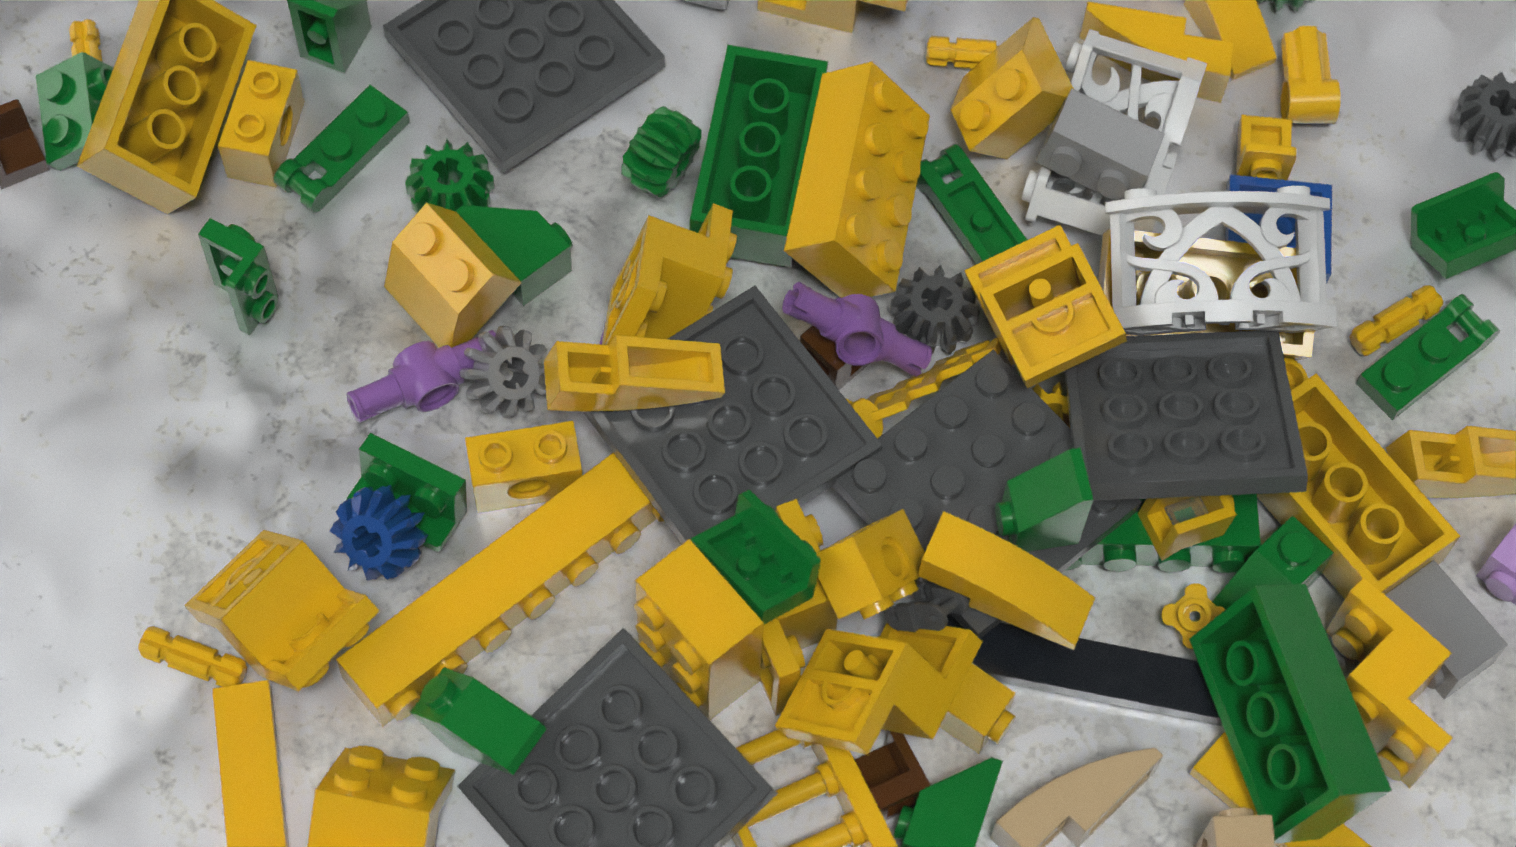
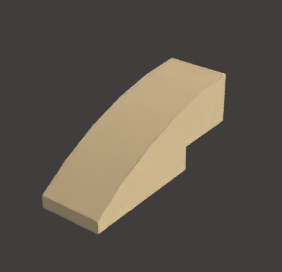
M1156 748L1121 753L1086 764L1055 778L1023 798L998 819L990 839L998 847H1047L1062 832L1076 847H1080L1155 773L1164 755Z

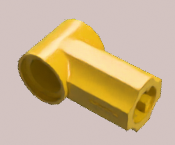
M1299 26L1291 32L1284 33L1281 40L1284 81L1280 98L1281 118L1292 119V123L1335 124L1339 116L1341 96L1338 80L1331 79L1326 33L1320 32L1317 26Z

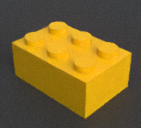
M690 539L635 579L636 603L634 608L637 612L635 628L638 632L639 644L709 720H712L760 682L764 622Z

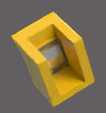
M1232 495L1147 498L1138 512V516L1161 561L1181 549L1224 535L1237 515Z

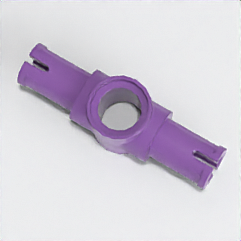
M797 282L793 285V290H789L784 297L783 313L817 327L821 336L835 342L839 358L847 364L854 366L866 365L874 361L883 360L916 377L921 374V368L925 370L931 361V347L899 333L896 330L895 324L880 317L877 302L869 296L852 294L843 298L832 299L812 290V288L801 282Z
M493 330L488 331L494 337L496 336ZM478 337L452 348L449 345L437 348L435 343L431 341H421L405 348L394 359L393 368L388 369L387 376L346 393L348 405L356 421L360 424L400 405L404 408L415 405L418 411L430 412L449 403L458 394L459 385L464 383V378L460 377V370L463 368H473L474 361L468 359L464 355V351L468 347L482 351Z

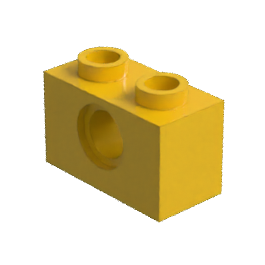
M247 60L218 144L227 178L277 188V185L274 183V175L279 166L286 161L305 104L297 69Z
M573 421L465 438L477 513L547 502L582 476Z
M904 509L873 522L816 553L821 560L818 579L838 619L858 610L862 618L867 619L893 606V602L919 590L915 580L919 578V569L925 552Z

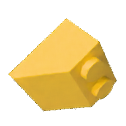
M1031 18L963 76L952 104L951 112L969 151L1003 159L1010 158L1053 122L1071 88L1074 89L1039 18Z
M426 202L392 241L384 287L438 347L449 345L452 348L471 340L522 282L457 212Z

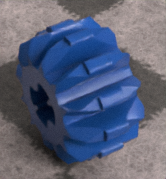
M391 485L381 486L376 491L370 486L360 489L353 494L352 499L349 498L340 504L338 510L335 511L339 519L333 523L329 531L342 540L336 545L333 553H346L350 561L347 571L357 570L362 566L367 581L377 579L381 575L388 580L398 577L405 571L406 567L410 568L419 560V556L422 554L419 547L425 543L428 534L416 527L422 521L424 513H411L408 509L411 495H402L395 499Z

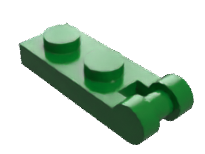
M369 85L294 159L290 158L279 166L274 175V183L286 192L294 191L301 196L300 202L312 212L320 211L410 123L408 112L372 85ZM314 171L322 175L320 179L316 178L314 180H312L309 176Z
M953 144L941 150L940 157L931 162L927 159L921 160L920 175L916 187L922 193L927 194L976 264L1027 241V238L959 145ZM948 175L956 178L947 184L942 179Z
M1460 294L1443 311L1361 373L1356 384L1393 421L1488 346L1501 330L1489 319L1483 321L1472 310L1474 304L1464 294ZM1456 324L1468 335L1461 342L1449 331Z

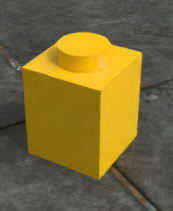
M971 664L939 728L979 754L989 740L998 744L1010 729L1016 718L1010 712L1016 693L974 664Z

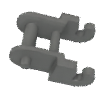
M927 582L925 586L923 584L917 585L919 590L913 593L917 602H900L896 605V608L891 606L884 610V617L887 623L895 630L916 632L918 629L939 631L947 626V615L965 613L969 608V601L964 595Z

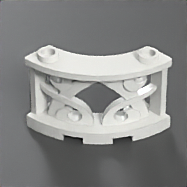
M1089 29L1083 44L1073 43L1065 71L1073 73L1071 84L1074 90L1121 113L1127 112V116L1138 120V108L1146 107L1143 121L1149 117L1158 119L1160 127L1157 130L1164 133L1165 136L1148 178L1141 188L1157 190V195L1165 194L1178 153L1168 149L1170 144L1181 145L1207 63L1189 57L1185 61L1103 36L1098 31ZM1099 54L1131 64L1130 88L1119 91L1120 78L1112 66H1110V80L1108 83L1097 85L1093 81L1092 68ZM1142 67L1179 78L1180 81H1157L1141 84ZM1043 165L1039 173L1030 170L1021 198L1023 201L1030 202L1026 220L1036 222L1039 215L1102 236L1110 228V215L1105 214V202L1115 201ZM1059 183H1066L1073 190L1067 194L1054 190L1053 187ZM1086 189L1093 195L1090 200L1079 198L1085 193ZM1145 219L1135 221L1134 230L1152 232L1156 220Z
M1286 186L1278 188L1277 192L1214 191L1157 195V190L1137 188L1126 190L1124 192L1125 199L1105 202V214L1110 215L1113 310L1126 334L1143 336L1169 332L1206 330V324L1220 323V325L1235 323V330H1262L1285 333L1337 327L1336 305L1327 304L1323 211L1330 210V198L1310 195V187ZM1201 213L1183 228L1178 215ZM1244 213L1263 214L1258 225ZM1281 217L1295 218V232L1288 235L1282 234L1277 229V219ZM1153 219L1162 224L1163 233L1161 235L1151 237L1144 234L1142 237L1143 242L1150 249L1163 251L1158 259L1135 256V221ZM1219 224L1224 225L1241 236L1263 260L1248 267L1238 277L1231 290L1230 300L1218 299L1214 283L1200 268L1189 263L1179 262L1187 250L1199 238ZM1295 233L1296 255L1283 257L1279 249L1287 246ZM1296 267H1297V285H1296L1295 279H1294V277H1293V274H1292V272H1291V270H1290V269H1293V268H1296ZM1135 269L1151 272L1145 284L1139 305H1136ZM1270 272L1273 278H1267L1261 282L1268 289L1267 297L1258 298L1254 296L1250 290V281L1258 275ZM1171 274L1192 280L1197 285L1196 296L1191 299L1180 298L1177 294V287L1184 281L1175 279L1168 281Z

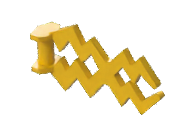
M994 338L991 342L988 339L955 351L953 356L936 361L931 370L919 376L900 381L892 389L875 393L868 399L860 398L855 402L846 400L878 439L883 432V418L907 410L911 401L916 398L939 391L942 381L965 372L992 350L999 355L1002 347L997 338Z

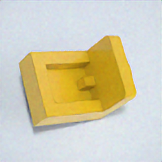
M1241 115L1237 133L1236 175L1288 180L1297 158V149L1292 147V119Z

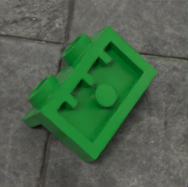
M370 433L359 448L361 478L347 499H352L354 493L370 486L376 491L381 486L391 485L395 499L402 495H411L408 509L411 513H424L422 521L416 525V527L428 534L423 546L435 552L441 551L467 513L466 480Z

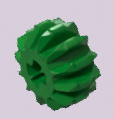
M665 106L656 109L654 113L647 116L644 124L638 127L634 138L629 141V148L623 155L621 174L629 179L632 185L646 193L650 192L658 197L668 194L671 189L676 187L681 177L685 176L689 165L694 162V155L700 148L702 130L694 125L691 119L677 110L672 111Z
M446 139L443 150L436 151L426 144L423 151L424 159L412 158L409 166L411 175L407 176L405 186L407 194L411 197L412 209L416 214L426 202L452 211H456L463 205L489 207L491 203L490 193L494 189V177L489 171L488 161L484 154L474 155L473 148L470 147L468 142L458 150H454L452 143Z

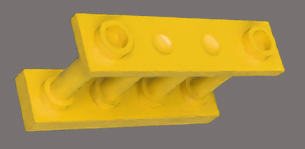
M779 729L736 747L748 762L754 765L799 744L803 748L811 746L820 765L815 766L814 774L775 790L778 794L732 837L735 847H757L749 827L823 794L828 798L836 796L844 812V815L839 817L840 823L787 847H844L848 844L851 847H898L850 751L788 738Z

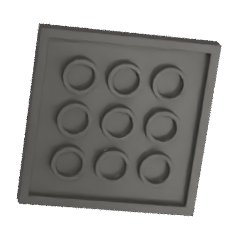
M423 0L383 25L385 38L503 173L665 67V55L614 0Z
M756 285L668 338L670 340L720 344L725 393L721 398L650 409L583 412L682 544L688 539L734 516L738 495L747 490H751L764 504L771 506L775 511L776 506L794 499L798 500L801 507L835 485L836 479L854 469L861 460L871 458L880 452L883 447Z
M1260 330L1126 336V342L1064 371L1073 449L1081 447L1093 501L1276 494L1307 491L1308 473L1279 332Z
M992 350L881 435L878 440L883 445L882 450L869 459L861 460L854 469L836 479L835 485L832 487L867 525L904 509L924 552L928 547L943 511L1010 542L1009 535H1000L995 515V504L1002 502L1007 481L1069 449H1073L1071 429L1030 387L1027 388L1023 379ZM1140 499L1093 501L1079 544L1030 551L1028 553L1062 573L1139 511L1142 502ZM921 577L917 578L924 586L927 582L935 584ZM971 607L963 614H951L964 629L971 630L979 639L1002 622L1000 619Z
M624 628L531 715L543 724L547 730L514 775L481 763L457 786L509 847H723L778 794Z

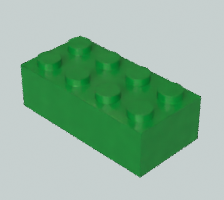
M727 45L692 206L690 230L696 233L699 232L713 203L733 210L730 232L737 235V240L731 258L790 268L792 266L793 258L784 251L821 77L822 74L827 73L828 61Z
M1306 584L1254 586L1189 639L1257 814L1272 815L1275 844L1320 839L1392 791Z

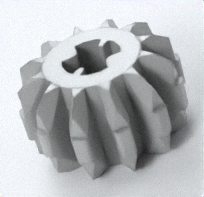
M499 326L495 337L489 332L478 334V342L482 351L469 347L466 348L464 355L468 359L473 360L474 365L473 368H463L459 372L461 378L475 380L465 392L466 396L472 400L482 398L481 410L483 412L492 414L499 408L501 415L507 418L514 417L517 405L528 412L535 409L531 393L546 395V386L539 383L540 375H545L544 364L538 363L547 352L545 345H531V332L520 330L514 335L509 326ZM502 363H507V367L514 372L510 381L505 380L504 374L499 372Z

